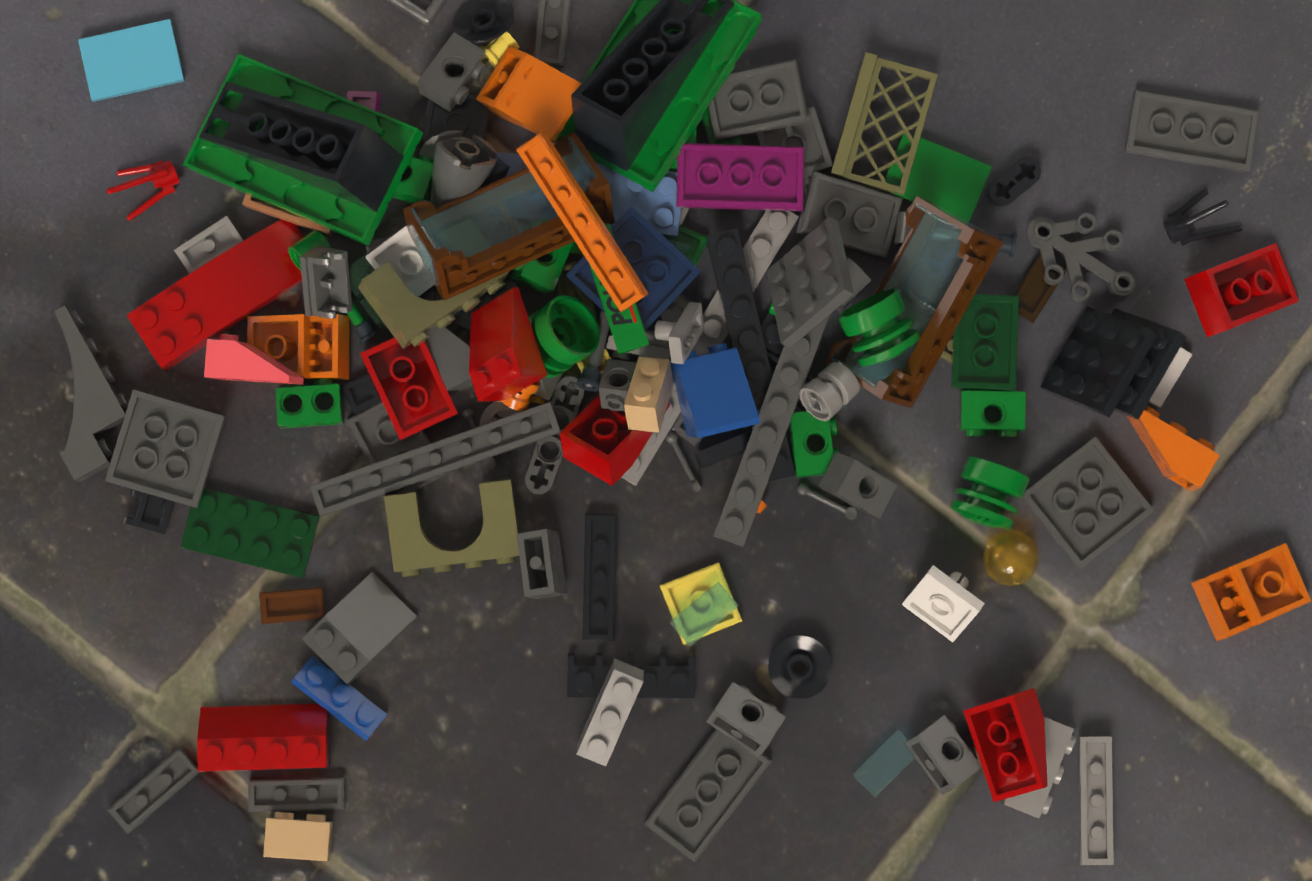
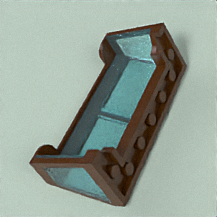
M575 132L557 138L553 142L554 147L604 224H614L615 218L608 180ZM528 167L436 209L430 201H417L403 209L409 234L444 301L574 242L573 237Z
M918 196L906 210V224L911 229L875 294L887 289L898 288L906 309L896 319L912 318L914 324L908 330H918L921 336L920 340L893 359L862 367L857 357L864 351L853 352L851 348L862 337L860 334L852 336L851 339L844 338L834 343L830 349V356L825 363L827 365L832 362L843 364L852 371L861 387L882 400L912 408L1003 244V241L935 203Z

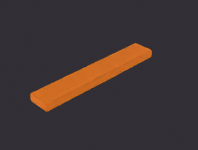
M545 131L517 148L516 150L619 311L622 312L649 294Z

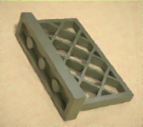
M865 52L831 176L904 196L938 74L878 58V55ZM881 67L894 70L900 81L884 89L878 78ZM901 72L909 74L910 76L904 78ZM916 77L930 80L927 91L914 97L907 82ZM877 84L881 92L874 95V91ZM903 85L911 100L895 108L887 93ZM884 96L892 111L876 119L870 109L871 102ZM925 98L921 109L920 105L918 104V101ZM914 104L920 117L918 122L906 128L898 112ZM869 115L872 122L865 125L867 116ZM894 115L902 130L887 138L879 123ZM875 125L883 141L867 149L861 138L862 133ZM916 128L914 138H912L909 131ZM905 134L911 144L910 151L897 157L889 142ZM860 144L864 152L856 155ZM886 145L894 160L878 168L870 153ZM864 156H867L875 170L864 177L851 173L854 162ZM908 158L904 169L901 161ZM897 164L903 175L900 187L886 183L881 172ZM877 175L880 181L871 178Z

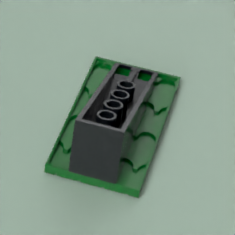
M634 0L582 84L572 93L573 112L557 138L575 132L595 161L654 192L681 153V148L703 118L704 111L735 68V63L757 33L758 26L762 22V14L736 0Z
M237 54L183 165L200 175L369 246L423 132L399 120L241 54Z

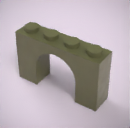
M469 217L438 230L434 235V238L441 247L445 246L448 251L462 250L466 258L491 247ZM387 262L364 277L358 289L404 349L410 344L416 347L430 337L428 332L436 326L440 330L445 328L455 320L453 315L461 309L468 312L480 303L479 297L487 291L490 295L496 293L505 285L503 280L509 271L445 301H429L414 295Z
M511 478L479 483L483 527L475 541L460 549L442 548L434 544L427 537L421 523L417 491L385 495L384 502L394 572L401 571L402 577L420 575V569L433 567V572L436 573L450 571L453 564L464 563L465 568L484 566L483 560L496 559L497 564L515 562V556H519L517 534L519 532Z

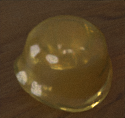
M1009 530L998 533L986 545L983 554L984 568L987 574L999 584L1015 586L1025 583L1033 576L1038 565L1036 546L1028 536L1019 531Z

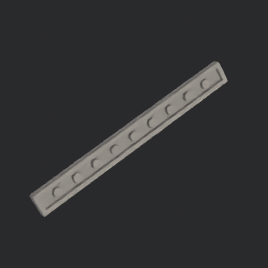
M766 210L742 249L753 293L799 216L790 211ZM718 290L703 313L704 331L692 349L696 350L697 355L708 353L709 346L723 343L728 336ZM675 383L669 398L670 406L665 412L660 432L652 433L633 466L621 477L634 486H637L681 413Z

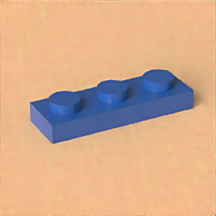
M314 656L308 660L291 682L365 741L370 738L388 715L351 685L346 684L337 674Z

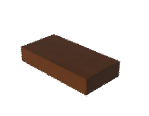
M323 587L259 592L262 624L318 620L326 615Z

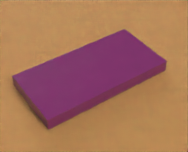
M685 143L677 157L676 208L802 211L804 147Z

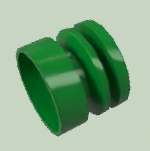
M898 288L887 289L865 298L845 309L837 316L847 337L862 335L851 347L853 352L864 351L857 357L862 367L893 359L905 352L907 348L914 345L921 338L918 330H908L914 324L912 318L896 319L906 309Z
M567 295L557 296L540 310L528 316L548 375L545 378L558 377L574 364L591 355L598 348L600 332L595 316L577 298Z
M967 456L960 477L972 484L971 489L956 488L954 493L967 500L962 502L952 499L949 508L973 523L988 528L1012 530L1014 521L1002 516V513L1017 515L1019 510L1007 503L1008 497L1022 499L1030 478L1005 466Z

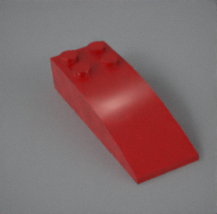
M279 220L199 267L126 316L163 370L168 371L206 346L207 339L215 340L220 334L229 331L247 319V317L302 282L301 271L290 258L288 247L304 236L296 224Z

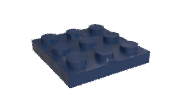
M631 206L611 227L615 242L649 293L636 302L644 330L646 331L694 281L701 271ZM584 256L568 272L566 277L604 312L589 263Z

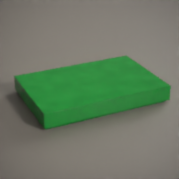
M905 134L902 135L896 150L897 157L910 151L911 144ZM920 137L904 196L885 190L881 191L901 197L910 203H913L917 196L970 222L992 166ZM908 158L901 161L904 169ZM897 164L889 168L885 181L900 187L903 175Z

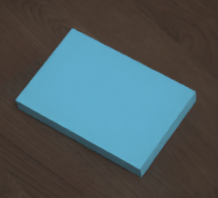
M170 19L78 39L92 102L185 81L173 25Z

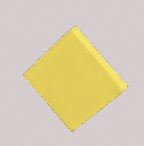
M719 562L660 585L683 645L742 622Z

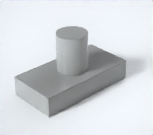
M689 302L677 322L657 321L655 325V338L657 340L669 341L671 363L684 364L703 333L704 323L701 303Z

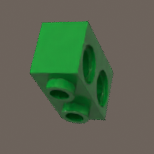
M334 379L315 380V385L313 386L283 384V388H275L277 423L281 429L344 424L342 388L340 384H334ZM323 394H330L334 398L333 406L328 410H320L317 406L318 398ZM292 396H298L302 400L300 410L294 413L288 412L286 401Z

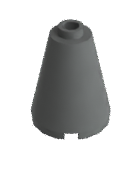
M458 130L445 131L439 134L435 142L430 202L433 203L435 209L468 195L481 187L496 165L497 152L490 143L476 135H473L472 140L462 137L463 131Z

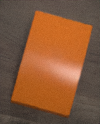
M305 314L247 317V343L255 346L303 377L304 381L319 379L349 380L350 318L348 316L336 314V318L333 319L317 316L310 317L305 316Z
M1286 543L1191 583L1216 641L1231 637L1311 602V598Z

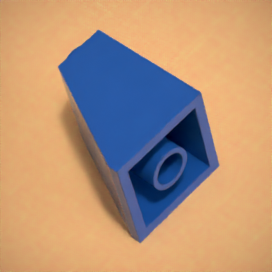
M726 343L716 344L708 347V353L697 355L696 350H692L684 364L670 362L686 436L701 438L760 423L737 348H727Z

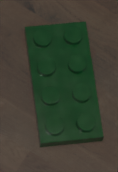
M204 488L199 508L190 507L180 548L304 579L320 517Z

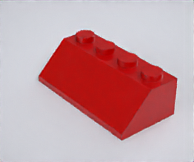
M318 703L200 707L197 735L198 772L330 767L328 711Z

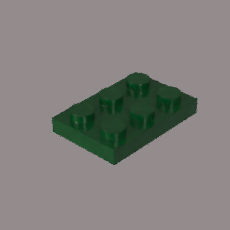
M974 295L953 333L951 389L1015 391L1019 296Z

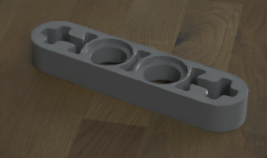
M571 376L564 377L559 381L551 401L554 413L563 412L567 414L569 424L577 417L585 392L584 389L576 385L578 379ZM570 382L575 383V389L579 391L578 396L572 395L569 406H575L573 412L566 407L555 406L557 400L561 403L564 402L565 392L561 391L563 386L568 387ZM560 433L537 441L525 477L526 487L535 495L548 493L554 485L563 459ZM546 442H554L559 448V454L551 460L543 458L540 452L542 445ZM536 460L545 465H555L552 472L546 469L544 478L548 480L547 486L541 485L540 489H535V483L531 481L532 475L538 476L541 466H535Z

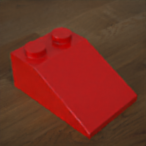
M1276 243L1184 279L1207 338L1299 302Z
M518 287L510 289L471 313L469 375L478 402L505 401L548 376Z
M394 337L360 353L400 440L458 414L425 341L416 347L410 344L403 349Z
M599 394L560 432L563 457L613 486L633 466L653 432L628 429L625 411L601 408Z
M1034 688L963 710L993 802L1048 787L1045 721Z

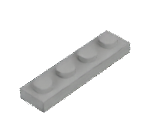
M1078 737L1080 865H1114L1112 737Z

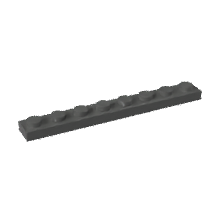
M830 315L791 348L784 345L759 412L760 423L754 425L715 530V538L744 548L798 403L799 393L804 387Z
M551 402L312 485L310 489L319 515L322 517L559 434L561 430Z

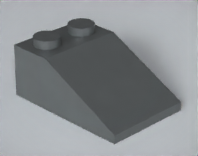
M371 572L329 611L302 640L346 684H351L417 616Z

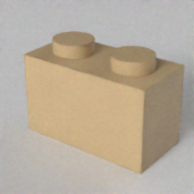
M638 357L624 403L628 429L660 432L674 385L669 359Z
M275 812L274 818H266L263 857L329 861L333 822L325 821L326 815L307 814L306 820L294 819V813Z

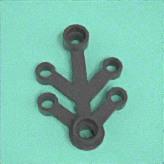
M1084 213L1076 220L1056 224L1045 217L1036 218L1028 225L1026 235L1030 244L1040 249L1045 270L1043 279L1047 284L1056 285L1064 276L1063 269L1056 265L1054 248L1064 256L1071 284L1070 296L1074 301H1085L1091 292L1090 286L1083 280L1080 265L1108 282L1109 292L1114 297L1125 298L1132 293L1135 288V279L1130 273L1126 271L1116 272L1087 254L1104 249L1108 251L1117 250L1123 242L1120 232L1110 230L1102 237L1070 243L1060 236L1078 231L1081 234L1090 233L1096 226V219L1093 215ZM1087 219L1091 227H1082L1081 220ZM1038 228H1045L1048 231V236H1040ZM1114 236L1117 239V245L1109 244L1107 237ZM1055 270L1058 273V279H1051L1048 271ZM1118 279H1126L1128 282V287H1120L1118 284ZM1082 287L1085 290V296H1078L1075 293V288Z

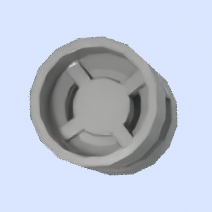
M832 362L818 374L817 378L812 379L801 389L799 393L800 400L813 417L820 421H828L841 410L843 405L848 404L859 393L860 386L852 371L841 363Z

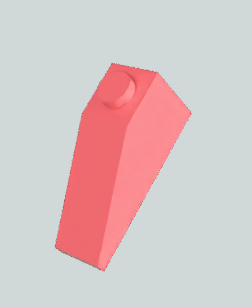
M220 334L219 340L207 339L204 377L303 385V377L255 346L239 342V336Z

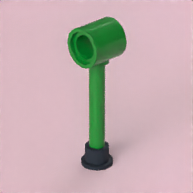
M313 230L288 247L290 258L300 271V256L317 246L331 248L326 238L317 230ZM352 301V311L346 314L355 325L354 331L361 339L359 343L362 344L381 329H376L370 319L366 320Z

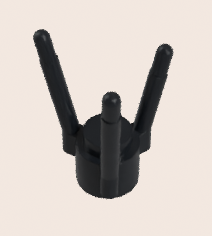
M1207 189L1193 197L1178 210L1168 214V219L1163 221L1164 229L1172 244L1180 241L1182 246L1193 241L1240 232L1243 230V227L1238 225L1190 234L1195 231L1193 223L1219 211L1229 204L1227 200H1224L1191 217L1188 214L1183 215L1208 195Z

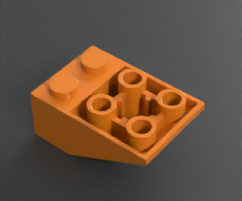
M509 46L476 100L498 117L536 134L545 131L549 139L555 141L573 112L571 95L582 83L528 53Z
M1149 406L1145 407L1138 420L1127 416L1163 476L1190 492L1202 487L1220 456L1214 452L1215 446L1202 438H1198L1197 441L1186 435L1188 430L1176 422L1165 423L1158 418L1160 413Z

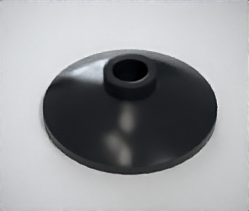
M469 0L459 8L454 16V31L473 44L490 42L503 35L510 28L514 20V9L508 0Z
M796 635L782 640L773 649L768 661V672L771 682L783 695L794 699H806L815 696L825 688L831 676L832 663L828 651L819 641L809 636ZM797 661H802L805 664V671L801 674L796 673L793 669L794 663Z

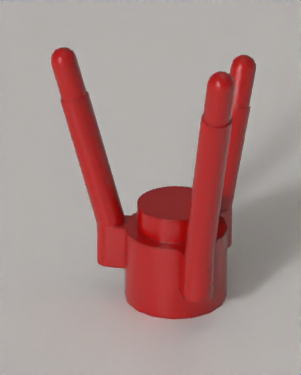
M160 160L153 164L131 167L116 172L117 176L149 172V174L108 188L106 190L107 194L120 192L149 181L153 182L155 189L162 187L161 191L128 214L126 217L128 221L143 213L166 195L176 192L174 185L179 184L180 180L171 160L166 162Z

